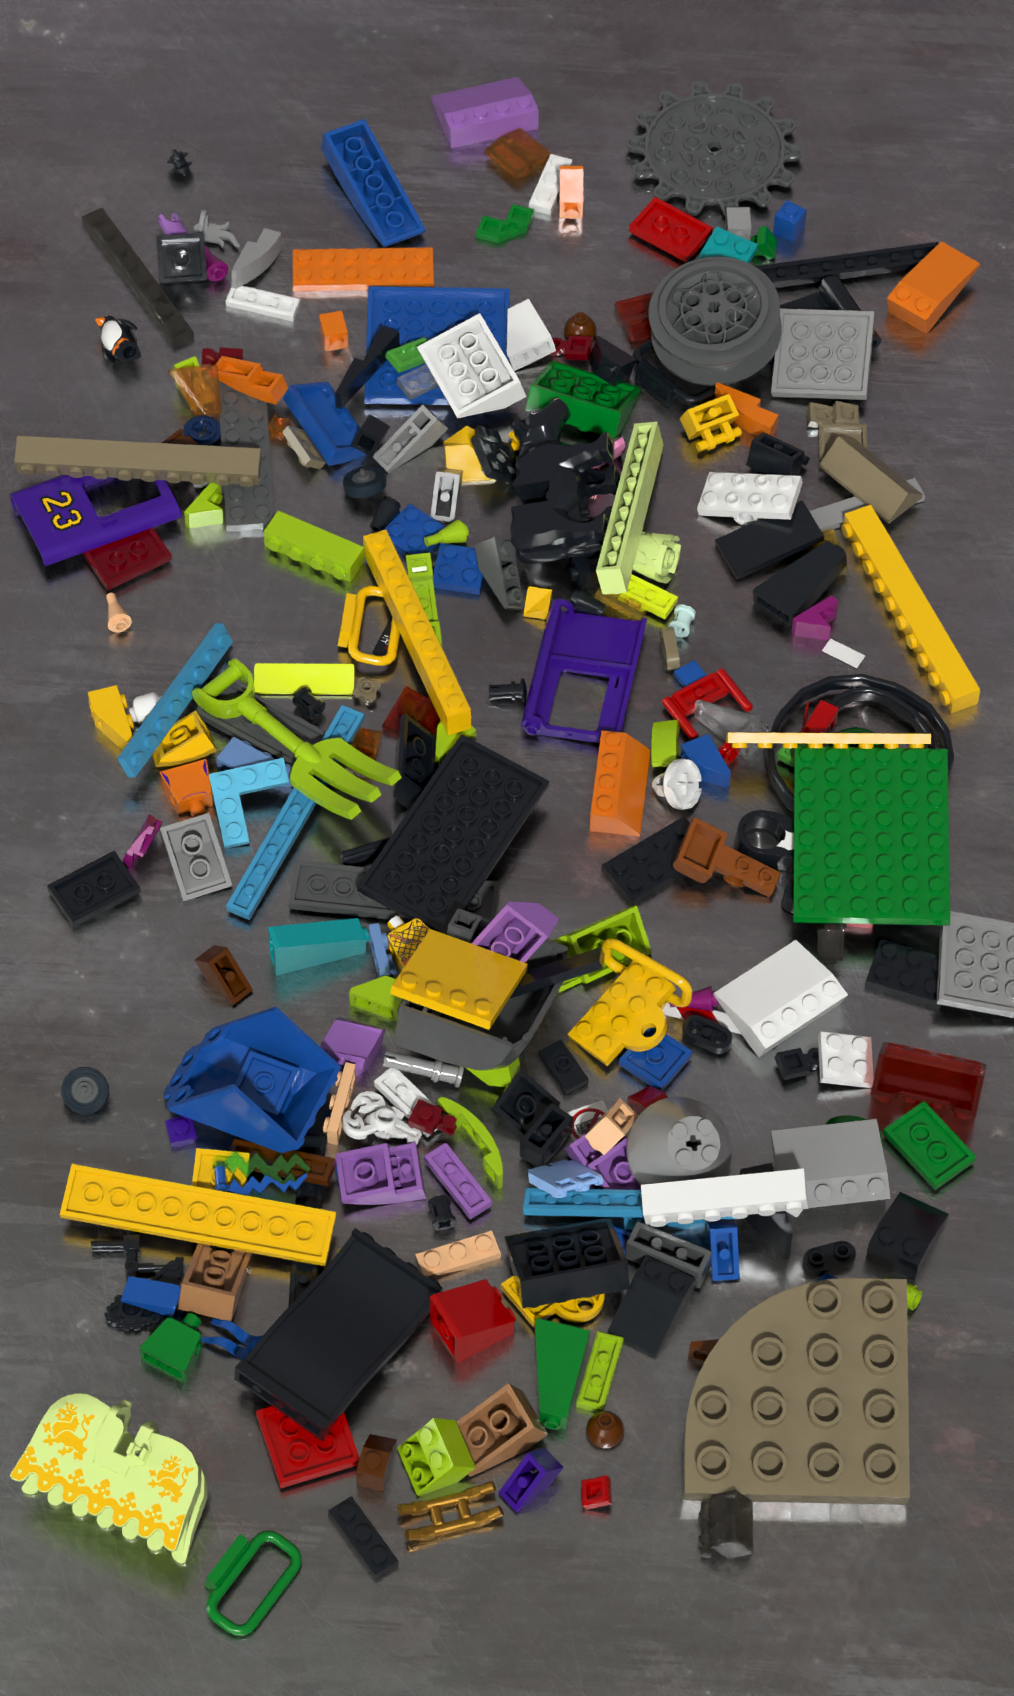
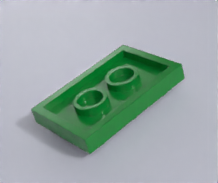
M925 1101L887 1126L883 1131V1135L934 1190L976 1162L977 1156Z

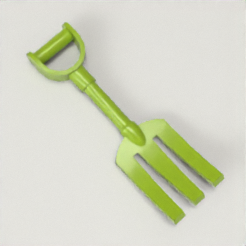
M235 658L228 662L229 667L202 689L195 688L191 693L195 702L207 713L216 718L223 719L236 718L243 715L253 724H258L294 753L297 760L290 774L291 785L317 804L344 818L352 820L361 812L358 804L330 790L315 779L313 775H316L331 786L372 803L381 796V792L377 786L363 781L344 769L333 760L334 758L352 770L383 784L393 786L402 778L398 770L371 759L342 738H331L314 745L304 742L270 715L267 709L255 700L252 673ZM238 679L247 687L245 692L235 699L227 701L215 699V697Z

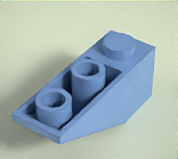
M233 737L216 758L217 772L275 759L269 753L253 748L249 742ZM285 763L289 785L279 787L294 788L290 783L292 766Z

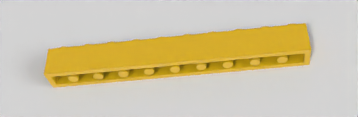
M872 505L845 513L844 522L841 525L844 537L849 538L854 554L857 557L859 556L863 562L865 573L867 575L870 574L875 590L883 596L886 609L893 613L897 628L904 632L909 648L914 649L917 654V661L920 667L925 668L928 673L930 684L938 690L941 703L947 706L950 713L977 705L980 688Z
M387 530L363 536L365 559L447 735L471 729V709Z

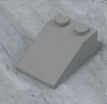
M209 813L159 829V834L183 902L233 886Z

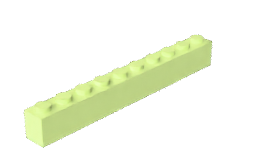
M658 421L636 423L633 427L596 569L602 594L626 593L664 446Z

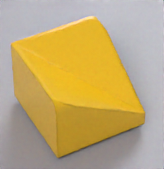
M528 587L524 617L547 620L552 602V590Z

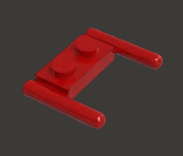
M723 668L673 693L671 697H665L661 702L671 716L678 720L679 726L690 740L698 738L699 734L686 717L727 696L729 692L745 712H750L753 709L751 702Z

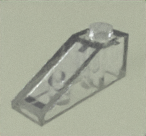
M702 700L695 702L694 717L724 742L726 741V732L771 731L765 722L759 721L751 714ZM747 743V748H740L739 754L749 761L764 748H757V743Z

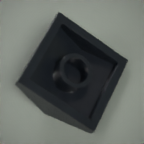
M520 1069L491 1107V1111L506 1130L523 1138L551 1103L558 1107L560 1102Z

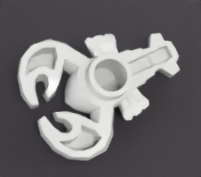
M365 1091L359 1093L353 1100L352 1111H346L342 1119L343 1130L354 1139H365L367 1135L375 1134L378 1138L386 1140L390 1138H407L408 1144L415 1142L417 1145L422 1136L420 1130L411 1128L401 1121L405 1113L396 1109V1107H392L391 1110L387 1109L385 1100L376 1092ZM358 1106H361L358 1111L359 1113H370L364 1119V1123L357 1113L354 1116V1120L350 1118L352 1111Z

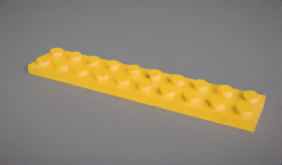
M76 1164L71 1165L59 1214L60 1218L320 1266H326L337 1213L333 1211Z

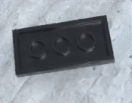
M801 500L796 503L791 520L761 518L715 539V545L734 577L738 580L824 541V535L805 503Z

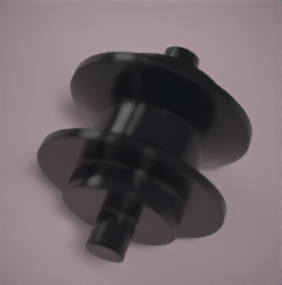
M176 149L172 150L173 154L167 161V163H172L174 166L171 173L176 172L177 174L182 173L183 176L187 175L186 171L192 165V162H187L185 159L188 152L183 153L182 151L177 152Z

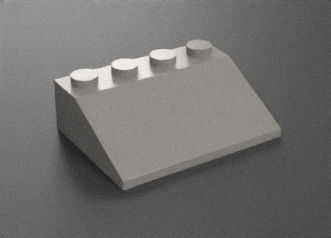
M877 1119L770 1131L775 1171L804 1168L808 1208L891 1199L887 1167Z

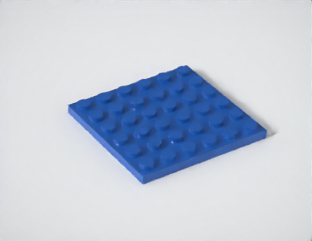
M368 286L366 354L381 326L399 331L400 346L423 337L429 341L480 313L509 362L507 356V317L510 306V289ZM387 360L365 383V404L449 405L426 363L398 373Z

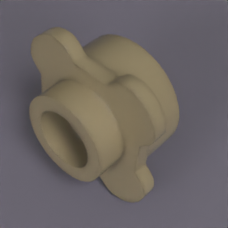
M360 677L357 680V688L353 690V696L362 702L375 701L377 690L381 689V683L379 681L367 680L366 677Z

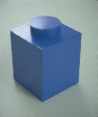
M786 200L775 214L773 233L793 243L805 228L807 210Z

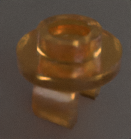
M274 414L269 424L270 435L276 439H286L282 432L287 426H292L290 419L287 417L286 419L278 418V414Z

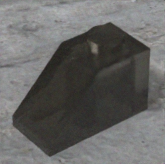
M814 923L815 955L817 960L829 965L836 964L837 961H843L844 929L842 923Z

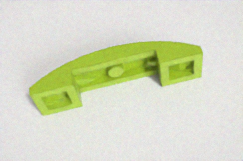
M430 553L406 555L407 575L442 646Z
M445 1097L438 1098L437 1106L443 1108L445 1115H450L457 1119L455 1123L457 1128L462 1126L485 1155L483 1157V1171L498 1189L503 1187L501 1156L487 1128L475 1115L460 1104Z

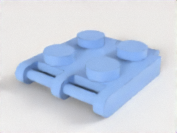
M564 1159L550 1163L548 1166L543 1165L528 1169L529 1183L555 1198L566 1197L568 1195L567 1191L570 1190L587 1191L590 1189L591 1184L596 1186L603 1184L601 1174L575 1160L568 1161Z

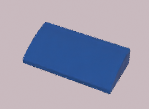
M329 382L289 386L283 400L328 466L349 462L366 455L351 446L360 427L345 406L342 409L336 408V394Z

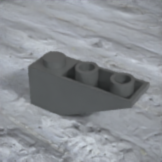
M493 537L476 544L475 551L478 568L505 609L523 610L525 607L512 538Z

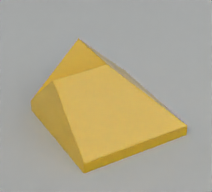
M466 426L443 442L446 469L463 471L462 482L494 480L487 478L483 474L482 466L474 452L475 449L471 442V439L476 435L474 429Z

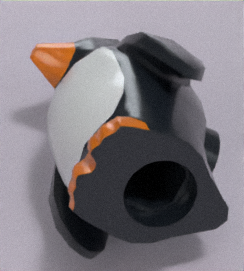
M110 315L95 319L99 329L102 331V353L109 363L114 364L115 357L121 361H130L141 357L137 339L132 331L137 330L136 325L129 320L115 319Z

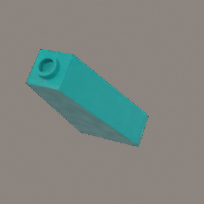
M359 918L268 927L269 955L276 976L366 953V942L370 941L367 928L361 927Z

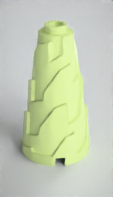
M642 532L632 571L641 573L657 582L668 583L672 578L666 577L667 574H675L678 566L681 545L676 544L675 541H679L680 538L672 534Z

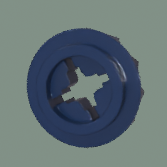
M196 416L186 422L183 434L186 437L190 436L199 445H216L217 440L221 439L220 423L210 416ZM206 427L207 434H203V436L199 437V433H201Z

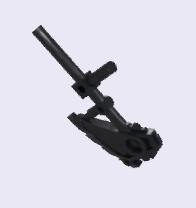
M127 1230V1235H123V1240L91 1241V1252L124 1251V1256H126V1283L129 1276L137 1277L138 1273H151L154 1270H160L150 1280L180 1286L181 1280L179 1278L183 1273L184 1257H175V1261H169L166 1265L137 1263V1256H140V1235L137 1232ZM119 1294L114 1298L115 1302L106 1307L107 1312L104 1313L107 1323H111L112 1327H123L124 1331H129L130 1329L138 1331L141 1326L151 1325L149 1333L154 1332L168 1317L121 1302L122 1295Z

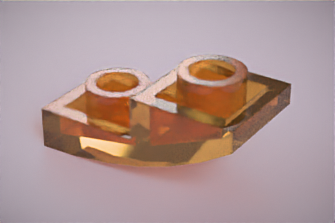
M359 728L352 742V747L376 761L382 732ZM346 766V770L356 777L370 779Z

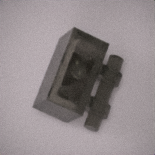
M731 1490L711 1495V1502H701V1511L698 1513V1522L701 1524L698 1546L701 1547V1556L704 1558L712 1557V1549L728 1559L753 1554V1501L737 1490Z

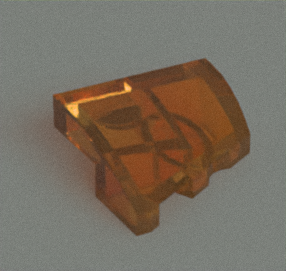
M217 365L168 370L169 376L174 379L180 389V394L188 402L189 409L194 416L218 415L222 413Z

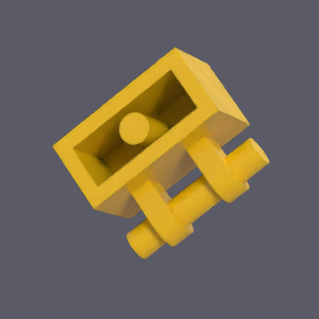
M730 394L688 409L679 418L689 440L702 436L703 440L696 443V449L699 452L705 449L708 451L716 448V445L723 442L730 443L736 437L742 435L739 427L732 429L730 426L739 416ZM720 428L721 433L713 436L711 431Z

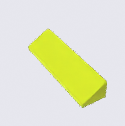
M254 664L255 694H296L300 689L308 687L312 691V695H353L355 680L354 664Z

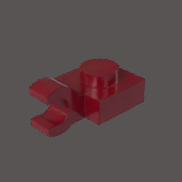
M219 347V353H217L213 349L203 348L202 366H215L221 356L243 360V349Z
M419 1099L408 1119V1126L433 1135L435 1129H438L453 1136L457 1125H455L457 1119L450 1115L442 1116L443 1108Z

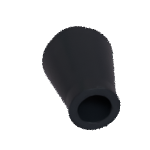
M389 496L379 500L370 528L374 532L382 531L400 514V503Z
M576 588L570 600L575 611L596 616H602L607 605L584 588L582 590Z

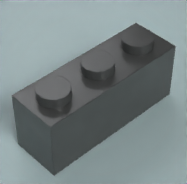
M638 1221L626 1243V1259L642 1264L646 1255H649L695 1278L694 1287L699 1289L711 1267L712 1251Z

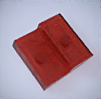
M654 292L615 302L616 312L630 342L651 337L649 305Z
M405 686L381 727L397 735L401 715L406 713L435 736L437 725L441 720L430 697L426 698L410 687Z

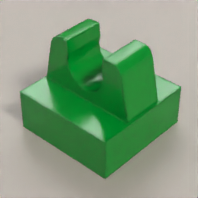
M767 225L759 227L758 234L751 237V241L758 244V250L754 256L764 255L767 260L775 258L776 237Z

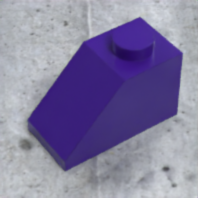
M546 1448L528 1452L498 1494L516 1512H519L549 1488L564 1467Z

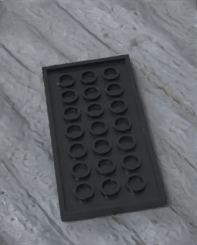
M461 734L358 884L357 891L411 921L415 918L420 919L430 929L447 935L448 924L457 909L466 911L549 787L550 781Z

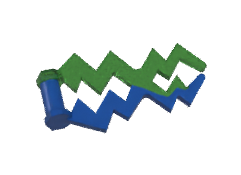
M235 1152L225 1162L219 1161L213 1164L216 1183L215 1190L249 1196L253 1189L260 1195L270 1183H274L283 1193L286 1192L289 1186L296 1192L306 1180L307 1174H303L295 1180L292 1173H290L284 1181L277 1174L281 1169L288 1174L295 1164L306 1172H309L310 1168L296 1153L288 1162L280 1155L272 1166H268L257 1153L246 1164L238 1153ZM228 1168L234 1175L238 1168L247 1178L257 1168L264 1175V1178L259 1183L252 1176L243 1188L234 1179L229 1186L226 1184L225 1169Z

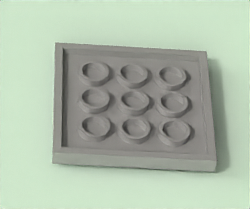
M780 309L782 334L779 346L775 352L771 388L772 397L867 400L875 312Z
M950 911V926L940 925L936 1004L1014 1018L1013 922Z

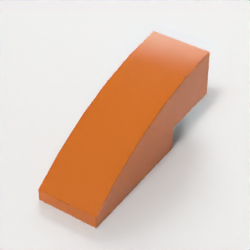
M221 356L210 371L211 376L229 387L255 399L275 405L288 390L282 374L263 371L260 363Z
M717 382L714 399L730 394L739 413V416L733 422L755 437H758L763 432L774 436L778 427L779 414L761 408V399Z

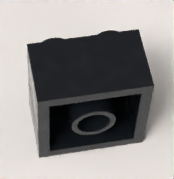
M204 233L156 236L159 286L207 282Z

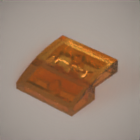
M522 128L511 131L497 139L484 152L515 179L531 174L533 166L547 162L550 154H552Z

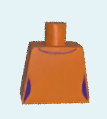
M206 759L160 771L161 787L178 815L191 813L193 818L207 813L205 809L211 807L213 801Z

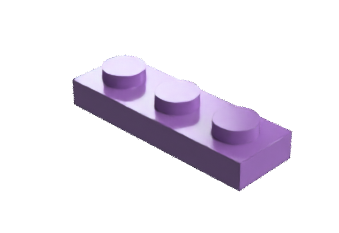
M447 1143L424 1156V1162L469 1219L474 1218L492 1206V1200Z

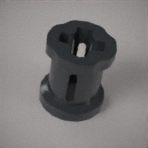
M304 687L295 694L292 702L296 707H301L307 713V717L310 720H314L323 713L326 703L315 698L311 694L312 691L308 687Z
M448 1195L435 1196L428 1201V1208L432 1210L434 1218L432 1225L435 1230H447L454 1227L457 1223L455 1216L451 1212V1199Z

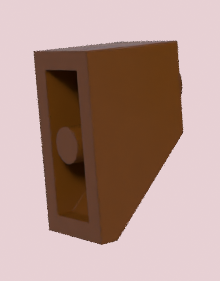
M213 945L194 960L207 982L231 1005L237 1003L253 990L227 947Z
M374 1434L369 1435L362 1448L356 1470L357 1486L384 1492L397 1439Z

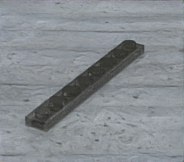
M99 208L82 216L84 226L171 345L175 347L194 338V331L104 209Z

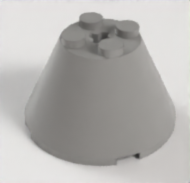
M669 1097L651 1104L637 1117L628 1134L626 1153L630 1170L641 1186L644 1184L724 1177L727 1175L731 1164L732 1146L724 1122L710 1107L692 1098Z

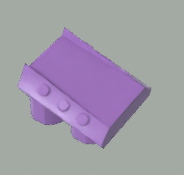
M338 1017L335 1019L320 1047L340 1065L345 1066V1062L356 1064V1076H359L371 1066L381 1048L386 1029Z

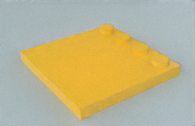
M430 929L392 984L390 994L489 1030L525 975L528 964Z

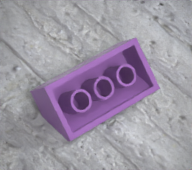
M508 901L471 944L525 963L549 937L559 918L540 903Z

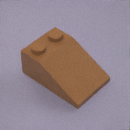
M198 1243L181 1285L178 1309L231 1322L239 1302L253 1253L235 1250L229 1254L226 1251H216L210 1248V1245Z
M510 1383L456 1422L476 1467L468 1474L470 1477L527 1451L548 1435L523 1391Z

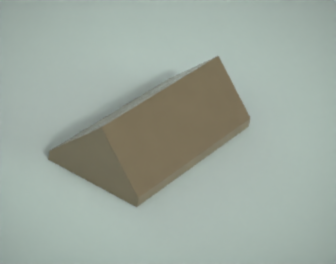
M838 436L819 466L866 506L872 505L876 514L888 524L923 498L922 493L856 439L851 437Z

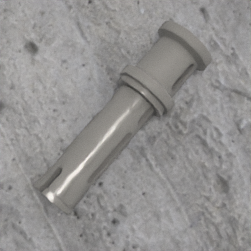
M389 1050L385 1051L382 1067L431 1077L430 1080L435 1083L438 1081L454 1084L456 1088L460 1086L464 1067L443 1063L440 1060L435 1059L433 1062L390 1052Z

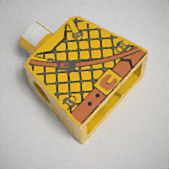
M395 916L387 924L392 931L387 935V948L399 973H401L430 928L420 919L415 918L405 924L400 916Z

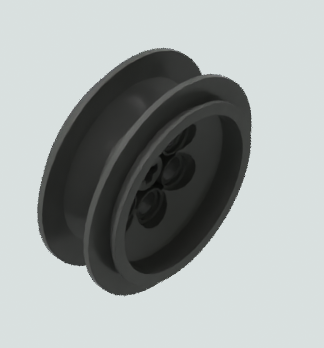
M706 257L685 263L665 276L656 287L650 300L649 322L651 338L658 359L674 375L692 383L713 386L717 382L726 385L744 380L760 371L772 359L781 340L782 324L777 290L771 280L761 270L742 260L729 257Z

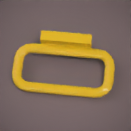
M363 587L358 591L357 595L347 593L337 646L345 648L348 646V652L351 657L361 663L376 666H385L392 663L397 655L400 632L393 617L388 650L385 656L365 654L358 650L365 598L367 596L383 597L379 587Z
M610 938L603 942L604 963L615 973L621 975L627 967L612 957V949L681 988L682 996L680 997L673 992L660 1007L662 1010L668 1002L682 1008L690 1005L692 1001V987L683 976L617 939Z

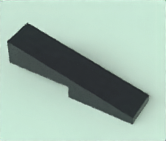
M381 326L364 360L353 359L335 392L336 408L342 409L387 361L385 358L387 351L400 347L399 331Z

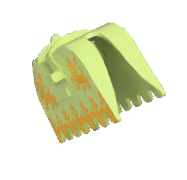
M77 1393L62 1397L52 1404L42 1418L25 1452L12 1470L10 1477L18 1482L26 1480L21 1488L26 1494L34 1495L38 1491L48 1493V1502L53 1506H59L63 1502L70 1505L73 1504L72 1510L77 1517H84L88 1513L93 1516L98 1515L97 1522L100 1527L107 1529L113 1524L117 1527H122V1534L126 1539L133 1540L139 1535L141 1538L147 1539V1545L152 1551L161 1550L164 1546L167 1550L172 1551V1557L175 1561L185 1564L195 1531L208 1499V1481L194 1455L180 1442L160 1435L158 1425L152 1421H147L141 1425L134 1439L133 1435L128 1432L131 1422L130 1409L132 1402L125 1399L121 1404L117 1403L109 1407L95 1397Z

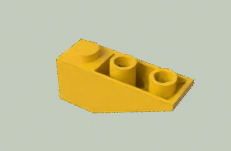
M117 685L88 692L89 707L95 726L123 750L134 736L131 732V729L134 728L131 714H126L124 710L128 708L125 695L119 694Z

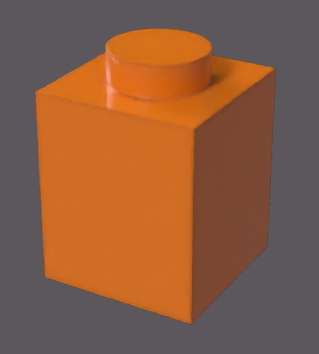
M342 310L319 314V331L325 351L348 347V331Z

